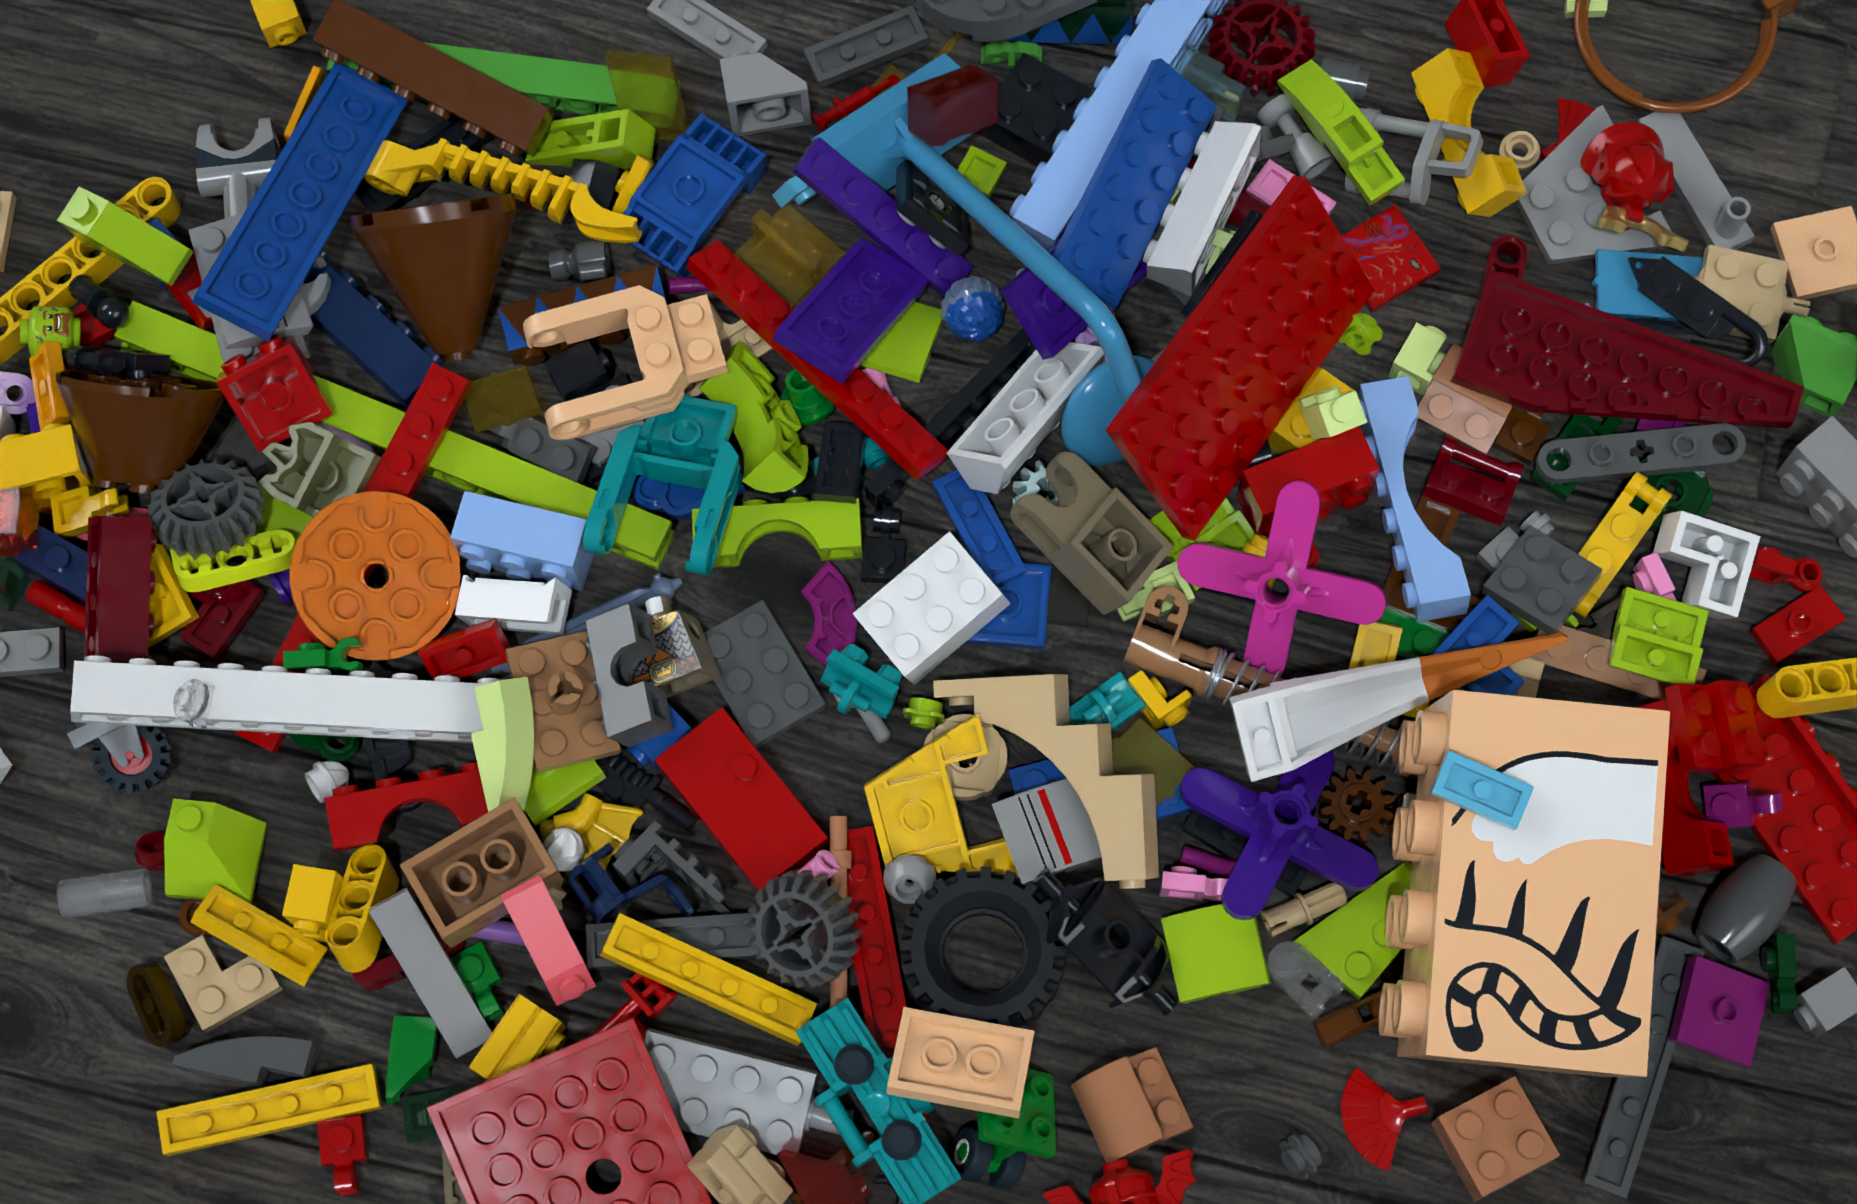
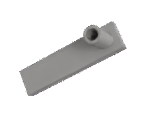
M1655 111L1640 118L1638 123L1649 126L1660 137L1665 159L1673 162L1674 191L1706 244L1733 250L1750 244L1755 235L1746 222L1751 211L1749 202L1742 197L1731 198L1681 114Z

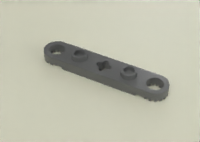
M1728 423L1552 440L1540 449L1536 458L1535 468L1539 473L1538 475L1544 478V481H1549L1551 484L1559 483V485L1578 481L1581 483L1630 478L1637 471L1644 476L1700 471L1707 468H1726L1731 465L1733 466L1739 461L1746 449V440L1740 429ZM1720 435L1722 437L1727 436V439L1730 438V441L1734 443V452L1728 455L1718 453L1713 447V439ZM1636 445H1641V449L1644 452H1650L1651 454L1647 456L1644 463H1640L1637 456L1630 455L1636 448ZM1550 453H1562L1561 455H1565V458L1568 459V469L1560 472L1552 470L1547 464L1546 457Z

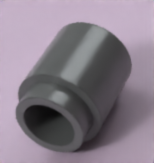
M1323 57L1322 64L1318 65L1344 90L1352 101H1364L1370 70L1360 68L1361 64Z

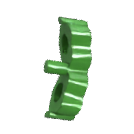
M990 42L981 47V65L999 64L1008 60V69H1013L1023 52L1043 63V49L1038 44L1032 42Z

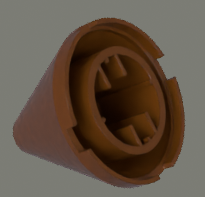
M515 193L350 216L353 234L432 350L437 355L444 354L445 361L469 358L468 350L477 348L517 212Z

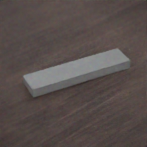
M406 887L370 907V915L455 1058L457 1059L485 1043L493 1030L409 888Z

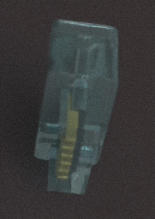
M1189 46L1175 70L1213 103L1223 107L1222 117L1224 119L1234 122L1243 108L1246 86L1224 75L1225 64Z

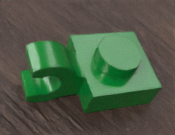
M344 638L330 651L324 649V644L302 643L298 645L297 651H283V667L293 673H305V670L311 668L327 669L331 673L339 672V670H347L349 672L361 671L363 664L358 661L348 662L347 653L352 648H362L363 642L355 638Z
M482 941L450 957L488 1022L490 1023L505 1015L492 990L494 986L503 981Z

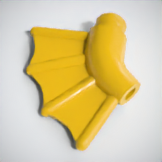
M584 793L579 805L574 810L553 815V819H546L539 824L541 839L544 841L549 836L551 830L559 829L560 827L573 829L580 835L585 847L584 856L580 859V863L601 847L610 843L614 848L613 852L599 862L606 871L611 857L629 839L631 827L643 815V811L634 807L605 803L594 796ZM570 870V871H565V872H566V876H567V880H568V877H569V874H570L571 870Z

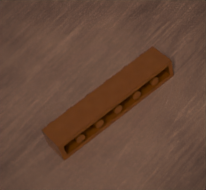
M342 0L332 1L313 38V41L323 48L321 55L341 66L345 60L359 66L356 73L375 84H378L380 78L394 85L391 91L412 103L415 97L428 102L429 105L426 110L448 121L450 116L453 115L465 121L462 126L464 130L481 139H484L486 133L500 140L497 147L518 158L521 152L532 157L534 156L555 115L543 104Z

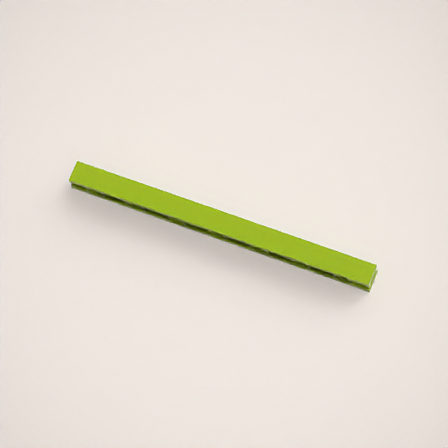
M132 301L129 307V320L123 327L118 328L114 334L116 340L122 342L121 346L170 355V370L189 378L217 381L218 374L223 372L221 368L223 359L215 334ZM313 375L333 408V415L317 423L329 424L371 445L382 457L406 412ZM450 430L446 432L425 472V475L463 491L586 520L597 493L594 489ZM627 503L611 552L658 570L675 536L674 530L671 529L672 522Z

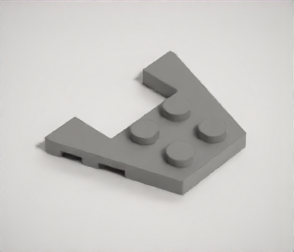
M1603 105L1597 107L1523 180L1528 194L1515 201L1548 264L1594 259L1597 249L1640 252L1641 250L1659 248V250L1671 248L1659 245L1656 238L1645 231L1631 228L1628 231L1625 230L1624 234H1619L1613 230L1602 229L1596 226L1607 205L1602 197V189L1599 184L1596 183L1592 176L1585 173L1581 167V158L1590 142L1600 132L1614 125ZM1660 210L1647 216L1671 231Z

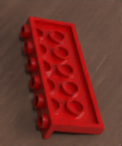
M1768 674L1749 687V692L1755 697L1756 701L1758 689L1771 678ZM1757 703V712L1755 714L1757 729L1767 745L1766 754L1764 755L1765 765L1739 774H1711L1718 784L1750 782L1751 795L1782 793L1784 810L1777 813H1753L1754 825L1749 828L1769 856L1783 864L1794 875L1797 881L1795 893L1831 944L1835 945L1857 931V789L1849 787L1840 774L1841 767L1837 759L1830 752H1824L1815 739L1816 733L1813 726L1805 717L1773 718L1766 715Z

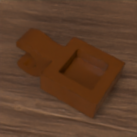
M1513 408L1493 447L1530 466L1551 426L1540 421L1544 415L1542 412L1526 411L1524 413Z

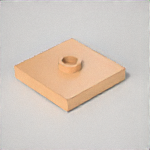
M1852 206L1772 224L1770 230L1780 260L1789 262L1786 279L1793 298L1805 300L1857 288V220Z

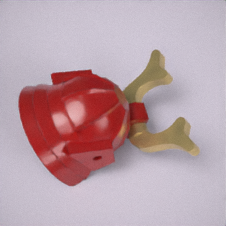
M1638 122L1618 123L1600 132L1587 146L1581 158V167L1584 172L1592 176L1597 184H1601L1602 197L1607 205L1596 226L1602 229L1613 230L1619 234H1624L1625 230L1628 231L1631 228L1645 231L1655 237L1659 245L1669 246L1684 252L1689 241L1647 217L1643 211V208H1650L1655 201L1663 202L1674 190L1673 162L1665 159L1663 144L1658 134L1649 126Z

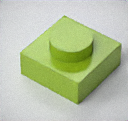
M971 145L957 170L990 199L1007 170V162Z

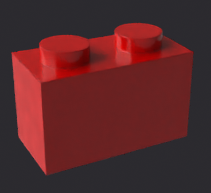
M1460 0L1444 23L1456 49L1471 53L1484 88L1509 84L1530 57L1503 0Z

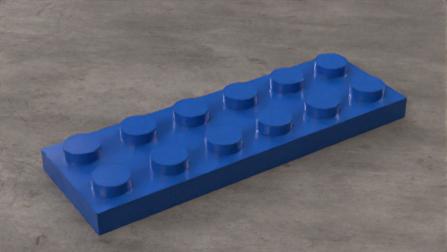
M1162 58L1151 60L1052 255L1097 295L1109 310H1116L1178 186L1179 180L1194 154L1197 142L1201 134L1205 132L1217 108L1215 103Z

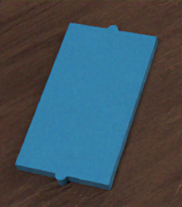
M1597 249L1595 252V279L1592 281V286L1596 287V309L1611 315L1657 317L1658 320L1683 322L1638 290L1640 284L1629 258L1661 259L1664 256L1688 274L1697 276L1702 267L1703 257ZM1642 262L1636 264L1637 269L1643 266Z

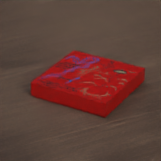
M1396 204L1342 235L1374 288V292L1365 303L1370 313L1377 311L1435 277L1441 270Z

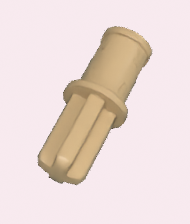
M1332 882L1304 895L1297 892L1294 894V899L1267 911L1264 910L1260 914L1261 918L1266 920L1263 924L1268 934L1273 938L1305 922L1308 926L1313 924L1314 918L1347 903V895L1342 886Z

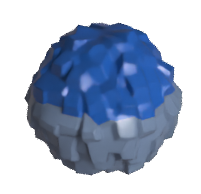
M971 276L970 278L955 281L951 288L947 290L945 298L940 303L942 320L946 322L945 325L950 329L951 333L957 335L960 340L983 341L989 338V335L994 334L996 329L1002 324L1005 304L1002 301L1001 292L997 285L986 278Z

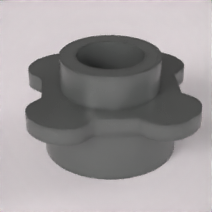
M1304 1134L1298 1137L1291 1135L1288 1137V1142L1283 1141L1280 1143L1282 1161L1292 1174L1297 1175L1301 1180H1306L1309 1178L1308 1173L1313 1175L1317 1172V1167L1321 1165L1322 1158L1317 1146L1308 1136Z

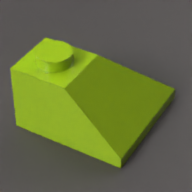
M173 798L164 838L166 897L204 900L212 887L217 884L252 904L268 826L267 823L216 802Z

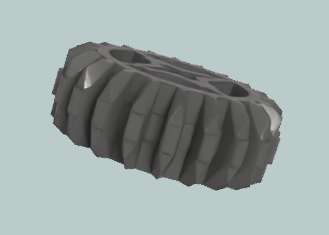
M219 457L212 463H206L201 458L198 465L190 466L185 462L182 471H173L171 479L161 480L158 490L151 492V504L148 505L149 517L152 518V528L155 529L158 539L161 540V543L165 545L167 550L173 549L179 557L189 553L194 560L201 554H207L213 559L215 552L224 551L229 555L231 546L244 547L245 537L256 536V526L263 524L262 512L265 511V502L259 482L256 481L255 477H252L247 467L240 468L234 460L224 464Z
M796 870L788 871L780 877L776 876L769 880L768 884L755 895L757 901L751 904V907L748 909L754 918L749 920L745 926L755 932V936L751 938L748 944L758 945L761 952L758 953L756 960L766 959L769 962L767 974H774L780 971L781 983H789L794 980L796 988L805 987L808 984L813 988L819 987L828 981L832 982L840 976L841 972L851 966L853 962L851 957L857 954L860 948L854 940L860 937L862 930L852 924L858 919L860 913L850 912L847 907L853 897L841 898L838 894L841 884L834 883L828 886L827 874H819L814 877L812 870H803L800 873H797ZM809 922L812 923V926L806 929L803 933L799 935L796 934V932L799 929H801L804 925L808 924Z

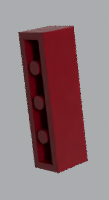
M88 517L84 659L87 656H105L111 659V663L128 664L129 660L134 658L152 660L151 655L148 654V638L153 635L154 617L149 612L150 595L155 590L156 580L154 571L150 569L151 553L155 551L157 544L156 531L152 528V518Z

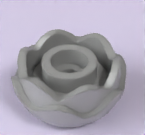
M900 855L896 857L893 862H889L886 865L883 876L884 887L888 894L897 902L914 905L919 895H925L933 888V882L936 881L935 868L925 858L914 855Z

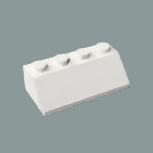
M1215 121L1210 133L1203 132L1194 151L1198 159L1193 169L1185 168L1177 186V190L1181 191L1176 205L1169 203L1160 222V226L1164 227V230L1158 241L1154 239L1150 241L1144 254L1143 262L1147 263V278L1192 296L1214 251L1215 245H1212L1216 232L1218 229L1225 227L1259 156L1261 126L1254 123Z
M1069 342L1054 357L1044 360L1037 350L1033 352L946 453L970 489L998 494L1010 483L1013 475L1026 460L1034 455L1036 448L1051 431L1058 427L1067 400L1074 388L1088 373L1101 365L1104 357L1101 346Z

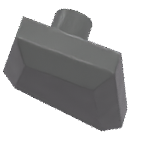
M1269 125L1262 126L1260 152L1254 166L1267 162L1269 159L1274 160L1289 152L1296 142L1293 133L1273 138Z

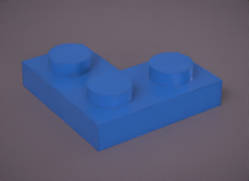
M1486 595L1432 655L1503 643L1518 627L1520 622L1490 596ZM1507 666L1461 687L1465 691L1513 696L1525 681Z

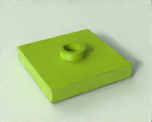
M595 760L536 774L533 762L530 788L524 811L533 824L537 826L604 780L606 776Z

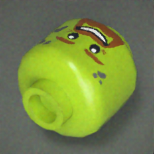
M34 306L29 313V320H20V344H28L31 356L36 355L44 341L60 342L61 351L65 348L80 346L81 318L74 317L69 307Z

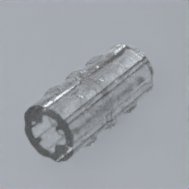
M142 868L128 871L124 869L121 872L107 874L102 872L100 875L86 877L81 875L79 878L60 880L57 885V900L63 918L87 917L93 914H109V912L130 911L135 908L149 907L153 902V889L147 869Z

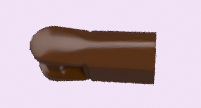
M1381 991L1314 1020L1313 1027L1321 1045L1324 1048H1328L1378 1026ZM1368 1006L1374 1019L1363 1023L1358 1009Z

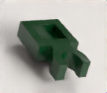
M1776 934L1766 942V946L1762 947L1761 966L1763 972L1768 973L1769 983L1772 985V1014H1791L1792 1010L1798 1009L1794 981L1797 978L1794 934Z

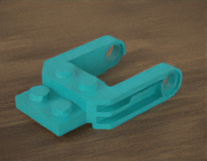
M684 396L675 411L647 418L642 426L634 424L618 432L585 525L583 535L584 551L604 556L610 553L635 479L638 475H644L652 480L706 489L694 524L696 534L691 548L690 561L685 562V568L687 572L709 576L713 570L742 480L741 468L738 463L739 456L729 443L737 417L736 405Z

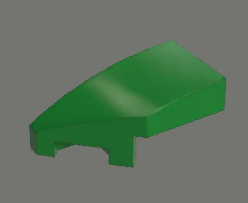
M394 1016L385 1098L387 1104H395L400 1100L402 1092L417 1081L423 1083L431 1077L429 1067L434 1064L439 1032L432 1017Z

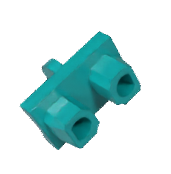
M849 644L841 652L833 649L827 657V666L820 682L830 687L829 692L841 698L837 710L846 715L855 706L865 713L867 710H870L886 719L892 711L902 673L889 664L882 665L877 673L866 668L868 655L863 649L854 644Z
M1119 672L1069 707L1070 725L1111 724L1112 732L1145 709V704L1129 686L1122 673Z

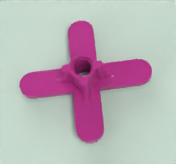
M1294 480L1287 483L1281 489L1276 502L1265 557L1196 542L1188 545L1178 558V571L1186 582L1195 586L1256 600L1243 663L1246 659H1250V666L1260 669L1262 665H1265V672L1276 675L1278 671H1281L1283 675L1286 668L1298 610L1356 624L1369 625L1379 620L1387 607L1386 595L1377 584L1308 567L1321 507V496L1318 489L1312 483L1305 480ZM1279 578L1288 585L1289 595H1275L1269 588V579Z

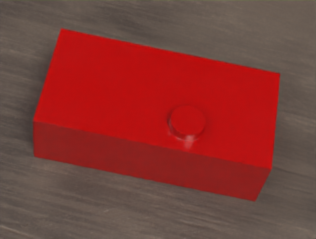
M723 707L654 759L660 773L695 817L698 818L699 822L756 893L768 884L767 882L774 877H780L788 871L801 869L816 856L818 851H828L830 849L829 840L825 833Z

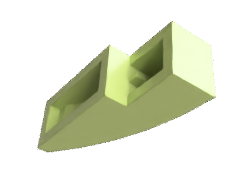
M528 677L499 680L474 688L483 730L471 733L488 812L515 797L522 810L524 811L534 760L533 706Z

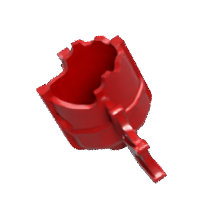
M1187 1149L1166 1155L1163 1158L1162 1177L1157 1187L1149 1172L1130 1167L1127 1158L1103 1164L1104 1175L1089 1189L1091 1203L1183 1204L1184 1192L1197 1181L1191 1166L1194 1151ZM1063 1186L1043 1193V1197L1050 1204H1086L1072 1186Z

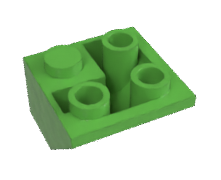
M1793 314L1773 343L1770 352L1782 378L1805 387L1799 405L1825 416L1834 417L1845 403L1857 379V336L1846 332L1838 333L1828 329L1815 318L1809 316L1800 317Z

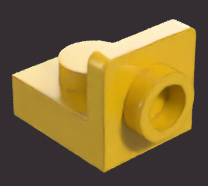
M1140 670L1128 679L1129 686L1145 704V709L1141 712L1155 730L1165 723L1172 727L1190 713L1187 708L1190 706L1193 696L1188 690H1185L1167 703L1165 700L1168 697L1167 693L1155 677L1149 679L1143 670Z

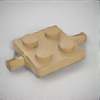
M1710 244L1704 249L1702 267L1697 276L1693 277L1757 321L1766 331L1768 343H1772L1777 339L1779 321L1783 313L1807 316L1810 310L1808 308L1810 306L1809 300L1787 297L1785 283L1789 265L1788 261ZM1736 327L1729 333L1730 335L1751 339Z

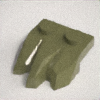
M311 422L290 425L288 431L292 439L290 447L271 442L262 451L276 464L277 471L275 474H266L259 481V484L274 498L314 517L330 503L351 494L364 492L381 457Z

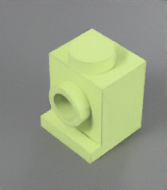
M1416 322L1394 360L1388 377L1393 379L1409 376L1413 391L1424 396L1434 374L1446 354L1441 352L1447 339L1446 334L1436 327L1423 326Z
M1338 385L1298 400L1312 440L1329 438L1367 423L1356 391L1341 393Z

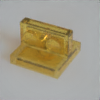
M790 204L780 208L773 216H770L761 208L750 219L753 236L734 253L793 309L806 298L845 255L844 251Z

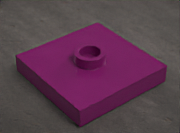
M1688 956L1669 1041L1740 1067H1751L1770 983L1699 956Z

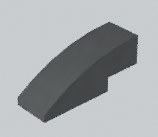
M254 1036L236 1038L199 1046L175 1055L172 1065L182 1071L264 1088L267 1086L270 1072L299 1079L313 1077L321 1047L313 1041L289 1037Z

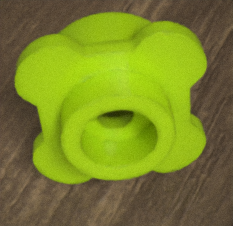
M1365 313L1354 314L1352 316L1354 320L1338 342L1345 343L1360 355H1367L1372 350L1371 345L1375 341L1381 340L1383 331L1372 316Z
M910 698L908 708H903L904 718L911 719V726L935 729L936 724L945 722V715L942 714L943 703L925 698Z

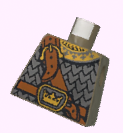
M657 596L648 599L645 602L646 612L651 615L658 653L646 657L638 663L633 672V685L646 681L665 691L668 698L721 677L698 620L680 610L672 611L670 599L667 596Z

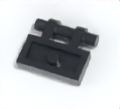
M87 344L86 346L78 345L72 348H65L62 351L63 363L68 364L72 369L83 372L91 369L95 374L109 376L113 373H126L128 377L151 378L152 371L169 372L170 355L123 346Z

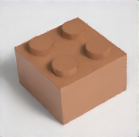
M1515 1076L1442 1114L1431 1123L1474 1202L1560 1156Z

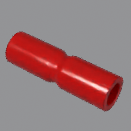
M39 579L32 583L26 593L25 599L27 602L55 618L63 619L66 624L85 634V605L73 601L68 595Z

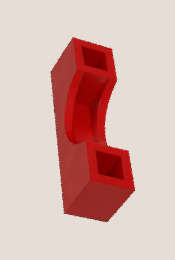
M1667 698L1637 707L1669 711ZM1671 716L1669 721L1661 861L1665 866L1666 875L1693 877L1734 866L1727 824L1707 818L1697 809L1692 801L1688 786L1689 772H1682Z
M477 762L462 765V773L445 776L444 769H437L419 773V781L402 784L401 777H393L376 781V789L359 791L358 785L332 789L333 796L324 799L334 852L360 848L370 844L376 845L382 826L388 817L397 809L410 803L428 802L439 805L449 811L462 828L488 813Z

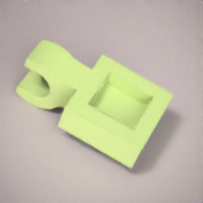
M1177 561L1155 570L1128 604L1117 608L1123 622L1140 615L1151 592L1159 587H1175L1182 591L1187 598L1188 604L1194 602L1195 596L1188 582L1181 577ZM1164 602L1162 607H1157L1160 609L1159 617L1170 613L1172 604Z

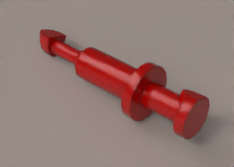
M889 75L885 81L873 88L866 86L841 101L837 97L831 100L833 108L820 115L817 113L811 115L815 126L820 132L826 130L825 125L837 118L842 120L847 117L848 114L873 100L876 93L899 83V78L896 75Z

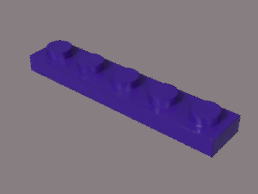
M820 137L812 141L792 169V173L893 257L928 278V286L941 297L945 298V293L951 288V285L957 280L966 278L973 265L961 255L957 256L948 248L942 249L938 247L924 230L917 225L911 226L907 224L896 210V201Z

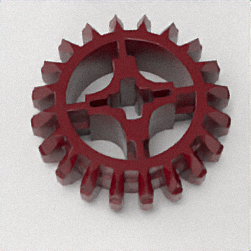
M1234 0V6L1225 3L1222 7L1221 15L1214 17L1212 23L1214 29H1211L1208 34V42L1211 44L1208 48V56L1211 59H1215L1213 61L1214 72L1224 71L1222 76L1224 84L1235 80L1237 93L1247 86L1251 88L1250 93L1252 97L1257 95L1259 89H1264L1265 93L1270 97L1274 93L1275 86L1282 90L1277 84L1280 78L1314 57L1316 46L1313 42L1315 41L1316 34L1314 29L1309 28L1311 22L1309 15L1300 16L1301 7L1299 4L1288 7V0H1279V2L1275 0ZM1277 28H1280L1287 34L1293 46L1286 43L1287 39L1278 34ZM1230 41L1236 43L1237 48L1246 54V60L1237 55Z

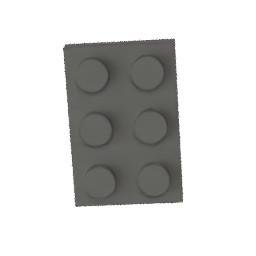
M764 600L759 601L704 633L721 676L712 681L741 730L756 749L827 708L826 703Z

